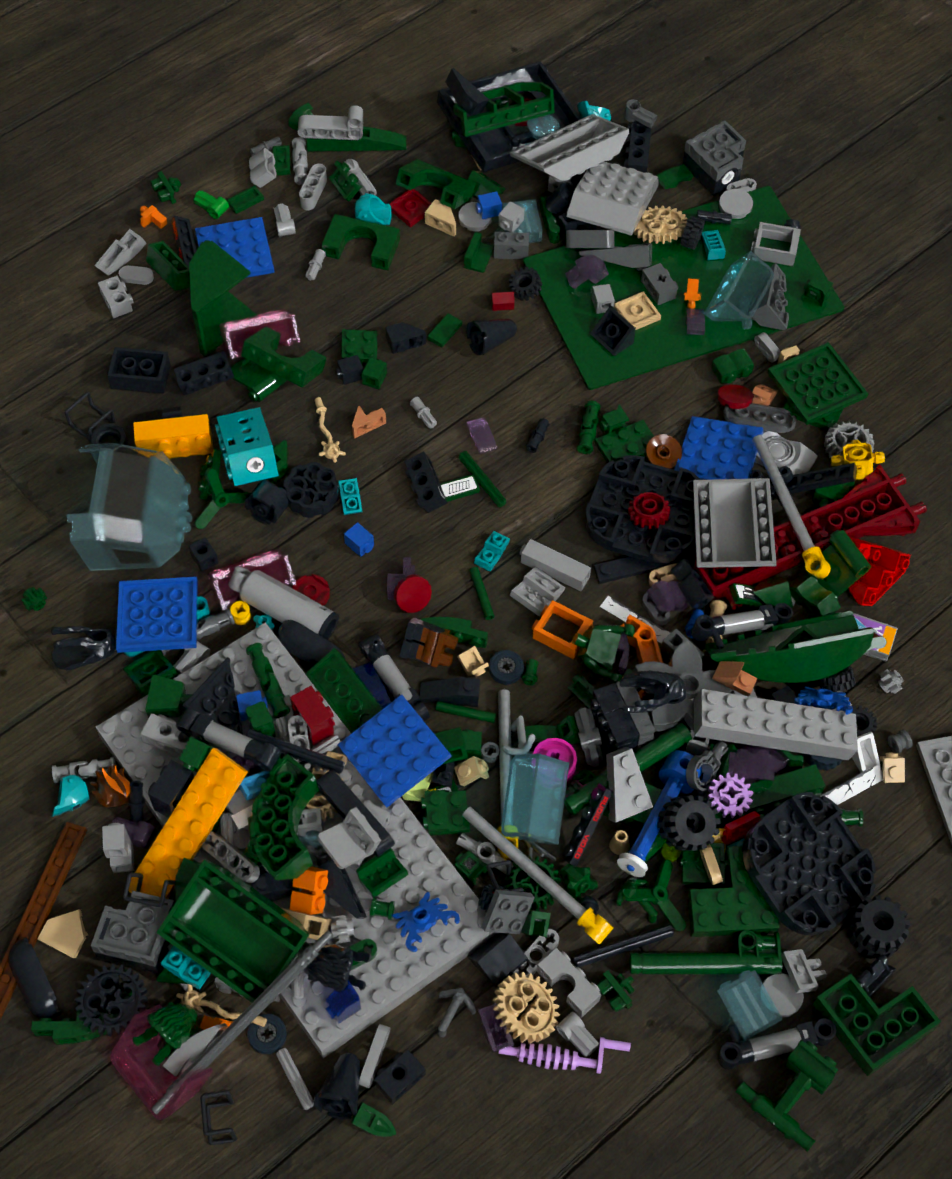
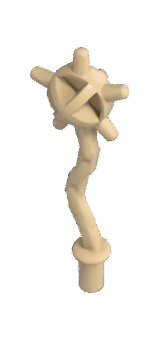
M318 397L314 401L317 407L316 412L320 414L319 428L328 439V444L324 441L321 442L324 448L322 452H319V456L332 459L335 463L339 455L345 456L346 453L340 451L339 441L333 443L331 433L324 426V416L327 409L324 407L322 399Z
M190 984L187 985L188 991L185 994L177 993L176 995L177 998L182 999V1004L193 1007L200 1014L204 1012L201 1006H208L216 1010L224 1018L237 1019L242 1014L240 1012L228 1013L213 1001L202 999L206 996V992L199 993L193 990ZM257 1016L251 1023L264 1027L267 1019Z

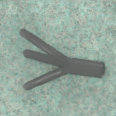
M526 829L520 832L522 839L528 846V856L531 857V860L532 849L541 857L545 855L553 861L556 860L555 856L535 844Z

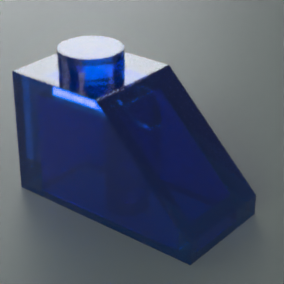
M349 980L344 991L337 992L334 990L326 999L328 1007L325 1010L331 1020L335 1018L338 1024L361 1010L359 995Z

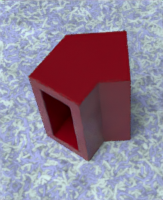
M514 292L491 293L493 311L514 310Z

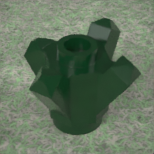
M567 864L561 870L560 876L566 884L568 893L577 902L581 900V893L586 892L588 889L595 890L598 887V882L589 877V867H576L572 864Z

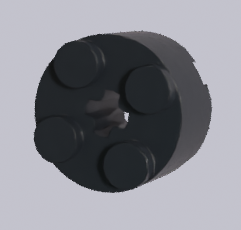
M262 480L246 498L245 508L247 511L249 509L252 511L253 514L251 516L257 521L266 525H270L271 522L274 524L288 507L289 502L286 497L288 494L285 489L278 488L267 480Z

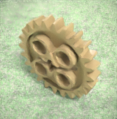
M663 205L661 208L655 206V209L648 207V210H645L635 228L634 235H637L638 239L642 238V241L649 240V243L655 241V244L659 241L663 244L665 241L671 243V239L677 240L678 237H682L687 218H685V214H682V211L677 212V208L671 210V206L668 208H664Z
M524 972L519 975L514 973L508 976L498 985L499 988L494 992L497 996L493 999L498 1004L493 1010L499 1011L495 1018L502 1019L500 1027L506 1025V1034L512 1031L513 1039L520 1036L521 1043L527 1040L529 1044L534 1041L538 1043L550 1036V1033L555 1031L554 1026L558 1024L556 1018L560 1016L558 1012H555L559 1005L553 1002L557 997L550 995L553 989L547 990L545 988L547 982L541 984L540 977L538 976L533 979L532 973L527 976ZM536 995L535 1000L528 1006V1002ZM525 1009V1013L517 1020L518 1015Z

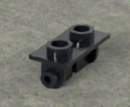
M454 762L442 764L435 769L432 782L451 788Z
M881 955V957L877 956L876 960L869 966L870 971L865 970L856 978L869 997L896 970V968L887 964L888 959L884 955Z

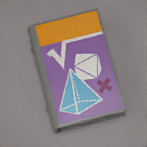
M853 613L859 629L872 627L877 631V635L883 636L887 641L884 648L870 649L864 655L887 662L898 628Z

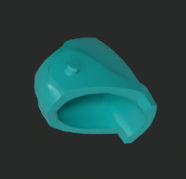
M582 101L577 104L581 119L594 114L611 121L609 109L591 106L588 104V101Z
M365 193L356 201L355 217L356 219L385 226L390 225L391 206L390 204H385L379 197Z
M68 775L60 778L57 806L54 807L51 817L78 809L90 799L87 785L81 777Z

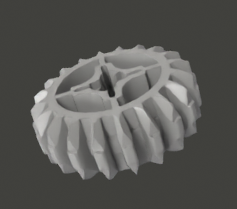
M841 421L839 424L835 423L825 435L824 447H826V453H829V458L835 455L843 456V447L846 444H851L852 440H859L861 443L870 444L873 453V434H869V429H864L863 425L858 426L857 421L854 424H851L850 421L846 424Z

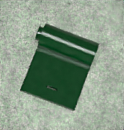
M243 358L231 367L234 374L232 379L247 387L249 397L257 402H261L288 381L246 358Z
M844 530L834 531L829 539L831 545L822 551L825 560L831 567L829 575L822 579L815 577L822 587L832 591L837 597L871 569L870 563Z

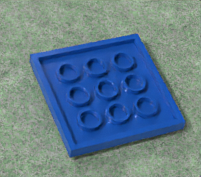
M262 217L195 228L198 246L205 240L213 241L251 272L247 277L274 273Z
M692 416L681 448L682 457L681 460L678 458L674 470L679 471L680 467L685 468L697 475L700 480L749 479L757 455V449L752 439L757 435H763V428Z
M197 577L119 581L117 653L197 648Z
M400 695L338 744L339 748L386 808L452 757L403 695Z

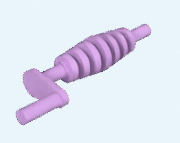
M600 1037L597 1059L579 1057L576 1051H573L571 1056L569 1055V1049H564V1054H560L561 1047L556 1046L555 1053H551V1044H547L546 1052L543 1051V1044L538 1045V1050H534V1044H530L529 1049H525L526 1043H521V1046L518 1047L500 1045L499 1054L517 1056L519 1062H523L524 1058H528L527 1064L532 1065V1060L536 1059L537 1067L541 1066V1060L545 1061L544 1069H549L550 1062H554L553 1069L558 1070L559 1063H562V1070H567V1065L569 1064L571 1065V1070H576V1067L582 1066L595 1068L596 1073L601 1074L604 1048L630 1052L631 1043Z

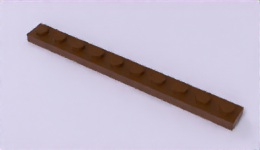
M66 822L0 964V1020L17 985L8 963L9 952L12 946L24 937H27L28 943H31L34 948L86 835V827Z

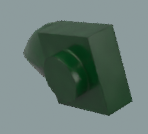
M360 1102L357 1114L353 1117L351 1124L376 1136L388 1137L396 1135L392 1122L383 1113Z

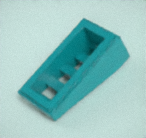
M719 231L702 232L701 236L707 260L724 259L726 251Z

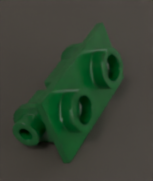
M576 675L572 679L573 683L567 688L589 709L591 708L590 699H592L593 690L596 689L583 676Z

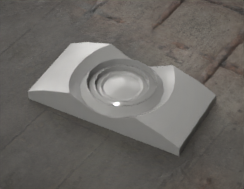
M763 430L762 436L778 469L782 466H787L792 470L793 475L810 471L818 457L812 450L801 442L790 441L781 437L776 432ZM757 452L754 462L764 466Z

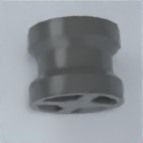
M904 729L898 731L896 735H889L887 738L888 744L894 753L899 754L904 748L909 749L913 746L910 735Z

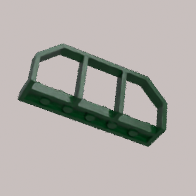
M517 82L482 91L481 93L489 99L485 106L491 110L489 112L467 117L466 111L461 109L457 102L453 106L454 114L461 118L462 132L465 137L555 113L553 89L543 82ZM537 91L547 96L524 102V97L517 92ZM506 95L518 104L497 109V104L490 99Z

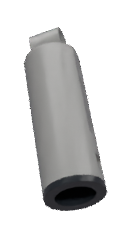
M235 567L228 583L231 589L240 592L241 600L281 623L286 620L299 622L326 640L331 637L338 624V613L260 570L251 572L243 567Z

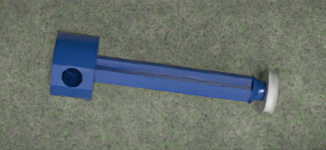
M675 750L664 761L659 771V778L665 786L629 853H621L619 859H617L618 866L627 874L634 877L645 876L648 866L644 861L661 829L658 828L657 822H662V818L658 817L660 811H665L663 805L666 802H671L670 799L678 797L679 793L687 794L694 791L686 780L687 765L694 757L693 755L685 751ZM702 767L696 770L699 779L702 775Z

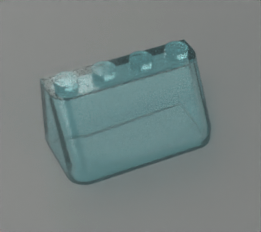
M749 251L730 265L704 314L713 321H748L754 316L774 278L773 270L753 252Z
M521 754L513 757L510 763L501 831L504 836L550 845L559 844L569 762L543 754Z

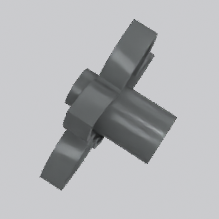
M688 639L681 643L674 651L669 661V666L655 661L644 662L635 665L632 673L649 670L676 674L684 680L686 686L685 700L676 704L667 703L649 712V718L655 731L669 730L684 721L694 731V698L700 690L706 689L730 694L733 689L712 679L716 670L702 671L701 656ZM642 689L647 694L654 697V694L652 692Z

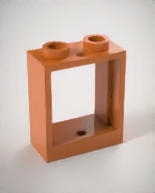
M552 600L549 606L546 605L544 607L540 620H536L532 626L533 639L574 659L580 647L572 644V641L569 643L547 632L543 628L553 613L580 626L577 633L581 635L586 630L592 629L593 620Z

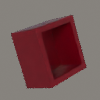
M309 686L290 697L293 716H302L307 724L308 739L313 746L334 735L333 726H335V722L332 719L334 714L329 706L325 707L323 704L324 699L318 690L315 692L313 687Z

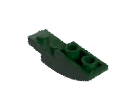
M454 617L419 619L450 630V634L457 637L458 642H465L476 648H486L488 632L473 629L472 621Z
M106 1010L108 1017L112 1019L118 1017L120 1014L119 1011H114L111 1014H108ZM77 1013L76 1021L70 1018H63L61 1021H53L48 1018L32 1021L31 1030L34 1035L52 1036L56 1045L80 1043L100 1037L98 1029L92 1033L90 1030L91 1025L85 1027L83 1024L85 1020L80 1021L78 1016L81 1013ZM100 1013L99 1017L92 1018H100L102 1024L104 1025L105 1019L103 1016L105 1013Z

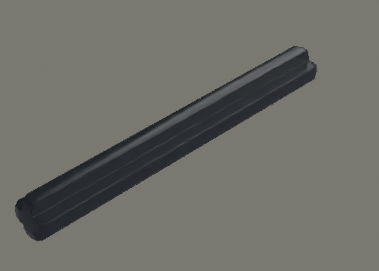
M249 729L246 734L247 737L261 743L267 742L274 745L283 754H288L328 770L332 769L337 773L343 772L345 766L343 761L253 729Z
M668 924L574 955L573 962L576 967H582L672 937L674 931L672 926Z

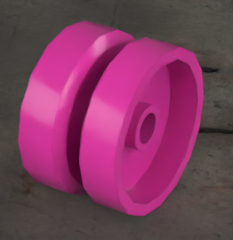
M549 738L540 742L534 749L531 765L532 776L536 783L550 790H558L568 786L573 780L576 771V751L571 744L563 739Z

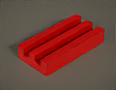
M753 811L726 824L721 841L728 845L744 837L748 829L760 819V815Z

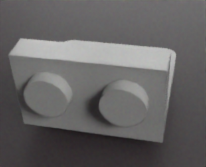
M357 807L349 811L342 823L319 833L317 836V840L340 869H344L372 855L381 842L377 832L373 830Z

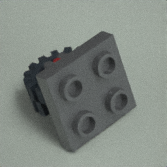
M494 885L484 886L478 901V905L481 906L480 908L486 912L481 928L485 932L520 934L535 897L528 892L505 891L509 889H503L502 886H499L500 890H495Z

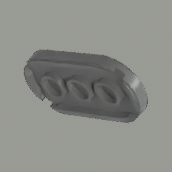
M750 403L749 407L743 409H732L729 405H726L724 408V419L734 424L762 427L764 431L776 433L790 432L796 425V417L790 415V412L783 408Z

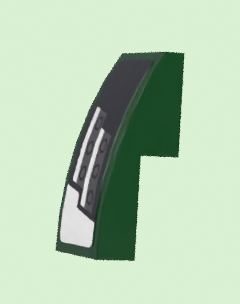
M736 583L729 587L735 604H746V607L749 609H758L759 606L764 605L763 601L753 593L754 587Z

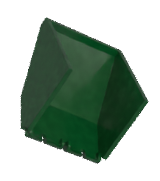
M205 240L200 244L189 262L191 309L200 353L205 357L257 318L256 313L229 292L230 289L249 276L251 272L216 243Z

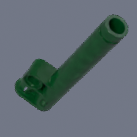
M682 722L634 752L641 772L683 746L684 743L686 744L692 740L690 731ZM589 770L578 772L574 775L573 781L569 783L568 787L561 791H555L557 799L574 816L588 806L592 791L597 787L598 783L609 788L607 770L598 776H595Z
M745 930L740 933L736 941V953H630V974H781L779 932H774V935H761L760 933ZM746 939L750 941L751 946H745L741 940Z

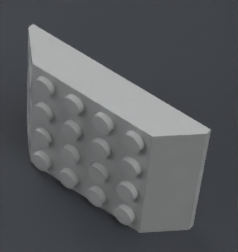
M591 114L510 152V156L561 181H567L572 176L582 174L585 170L597 167L599 163L609 161L618 155L629 134V129Z
M603 161L597 167L589 168L585 172L573 193L566 217L632 235L658 188V176Z
M770 479L693 480L697 568L776 566Z

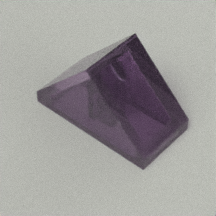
M497 1003L478 1010L484 1035L492 1052L514 1045L510 1032L506 1034V1025L500 1027L502 1019L495 1018L499 1014V1011L493 1010L498 1005Z

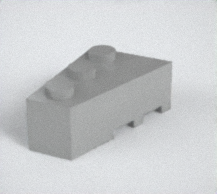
M624 747L607 754V781H609V789L613 791L609 799V820L618 822L652 808L653 805L633 749Z

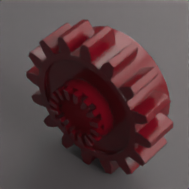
M652 492L640 493L637 497L634 496L633 501H630L628 509L630 520H634L635 525L640 523L641 528L648 526V529H651L653 525L659 528V523L664 525L665 520L669 519L670 514L668 501H665L663 496Z

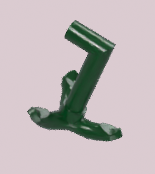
M628 878L618 893L617 906H621V903L624 901L621 896L624 889H638L637 886L648 887L649 882L647 880ZM638 901L649 915L648 921L655 923L657 911L648 901Z

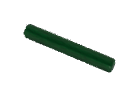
M467 451L460 453V461L472 475L474 474L477 482L494 503L500 508L506 504L505 497Z

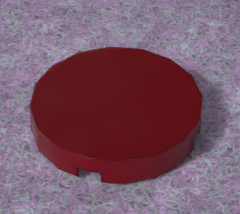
M733 384L720 387L717 394L718 401L722 405L728 404L732 409L747 408L750 403H753L754 398L750 389Z
M311 574L312 576L304 575L295 581L292 589L323 606L329 600V585L323 577Z
M411 574L405 579H401L394 591V599L398 607L408 613L421 611L431 599V585L425 578L419 575Z

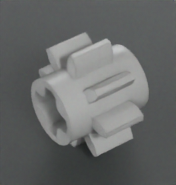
M886 669L880 674L882 678L878 682L886 693L896 694L903 689L900 685H902L901 683L904 680L896 670L889 671Z
M345 915L335 916L336 922L330 923L334 936L333 939L339 938V943L350 942L349 936L354 935L352 919L346 920Z

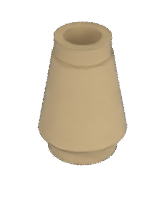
M623 830L617 831L610 840L609 847L613 853L620 855L621 853H626L630 848L628 835Z

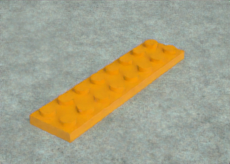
M212 748L135 873L143 874L141 893L161 897L164 881H175L184 858L194 859L248 773L247 770L217 748ZM138 877L131 878L129 892L136 891ZM168 884L165 895L166 899H169L175 885Z

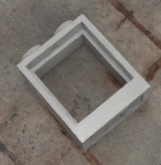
M760 222L759 229L755 228L753 239H756V242L753 241L751 246V252H754L753 259L793 266L801 229ZM761 237L791 242L789 252L760 247Z

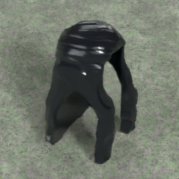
M84 626L52 627L51 629L52 635L85 633L89 636L69 637L53 643L52 660L58 669L67 671L93 664L110 657L115 652L116 640L111 629H91Z
M651 670L638 671L624 675L619 682L621 687H639L654 694L652 700L636 701L635 706L623 707L624 713L650 712L667 703H680L686 698L684 680L672 673Z
M327 943L319 951V955L303 971L308 975V980L319 981L323 986L332 988L337 992L344 991L348 984L359 987L362 991L366 987L365 981L359 980L357 977L349 975L353 961L370 962L371 954L365 952L358 953L353 951L351 947L344 948L337 944L330 945Z

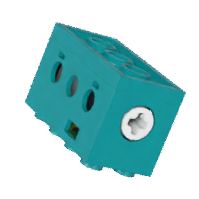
M260 407L217 417L218 424H215L219 439L218 442L229 480L233 479L234 486L279 476L273 445Z

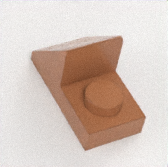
M763 384L755 386L752 392L754 394L753 403L770 406L777 394V390Z
M358 406L352 424L353 437L357 438L386 424V413L383 408L374 410L366 415L361 407Z
M720 661L712 677L713 680L744 696L751 694L757 680L756 677L741 670L744 662Z

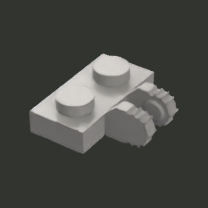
M802 949L782 953V961L796 993L816 991L819 987L817 981L827 977L825 970L812 971V969L821 966L819 958L807 960Z

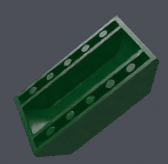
M203 860L156 932L251 1003L292 963L310 935L296 918L230 871L207 860Z

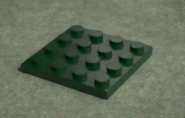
M829 342L768 368L767 373L806 425L866 399L868 396V392Z

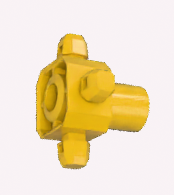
M852 440L851 444H846L843 447V456L835 455L831 457V465L834 467L850 463L856 464L857 470L854 487L861 484L865 477L873 472V463L885 462L883 452L872 453L871 445L861 443L859 440Z

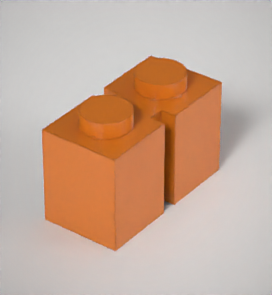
M311 866L298 878L293 879L292 886L301 888L302 891H292L290 910L308 915L323 913L326 903L323 890L326 889L328 884V870Z

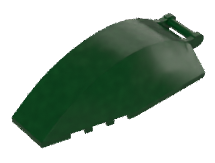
M849 610L771 626L772 631L761 633V629L755 630V635L747 638L744 637V634L737 635L738 640L727 643L725 638L722 639L724 648L720 650L717 649L714 642L703 645L712 660L718 663L720 661L744 662L741 670L757 679L771 682L796 683L819 680L834 675L853 664L870 649L884 648L887 641L883 636L877 635V631L872 627L859 629L853 612ZM803 625L819 637L788 644L789 648L776 650L781 642L787 640L795 630L800 629Z

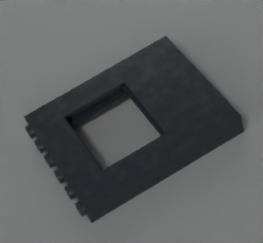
M541 61L469 82L480 92L517 82H543L553 89L555 113L544 116L551 126L518 136L513 134L509 126L465 137L462 132L461 118L454 114L453 106L456 100L449 88L439 90L437 103L483 173L519 162L520 160L510 156V152L581 120L579 114L574 110L570 101L567 100L563 91L560 90ZM537 91L517 92L518 94L528 92L533 100L547 96ZM503 95L490 100L495 102L498 99L502 100L509 97ZM485 107L482 113L489 112L491 110Z

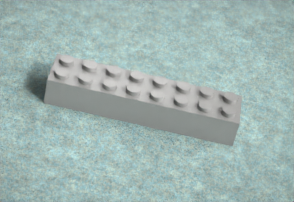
M701 689L694 698V736L842 760H849L858 751L856 714L854 713L846 715L845 712L706 689Z

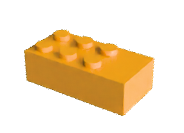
M208 414L134 422V439L140 462L192 455H207L213 452V440Z

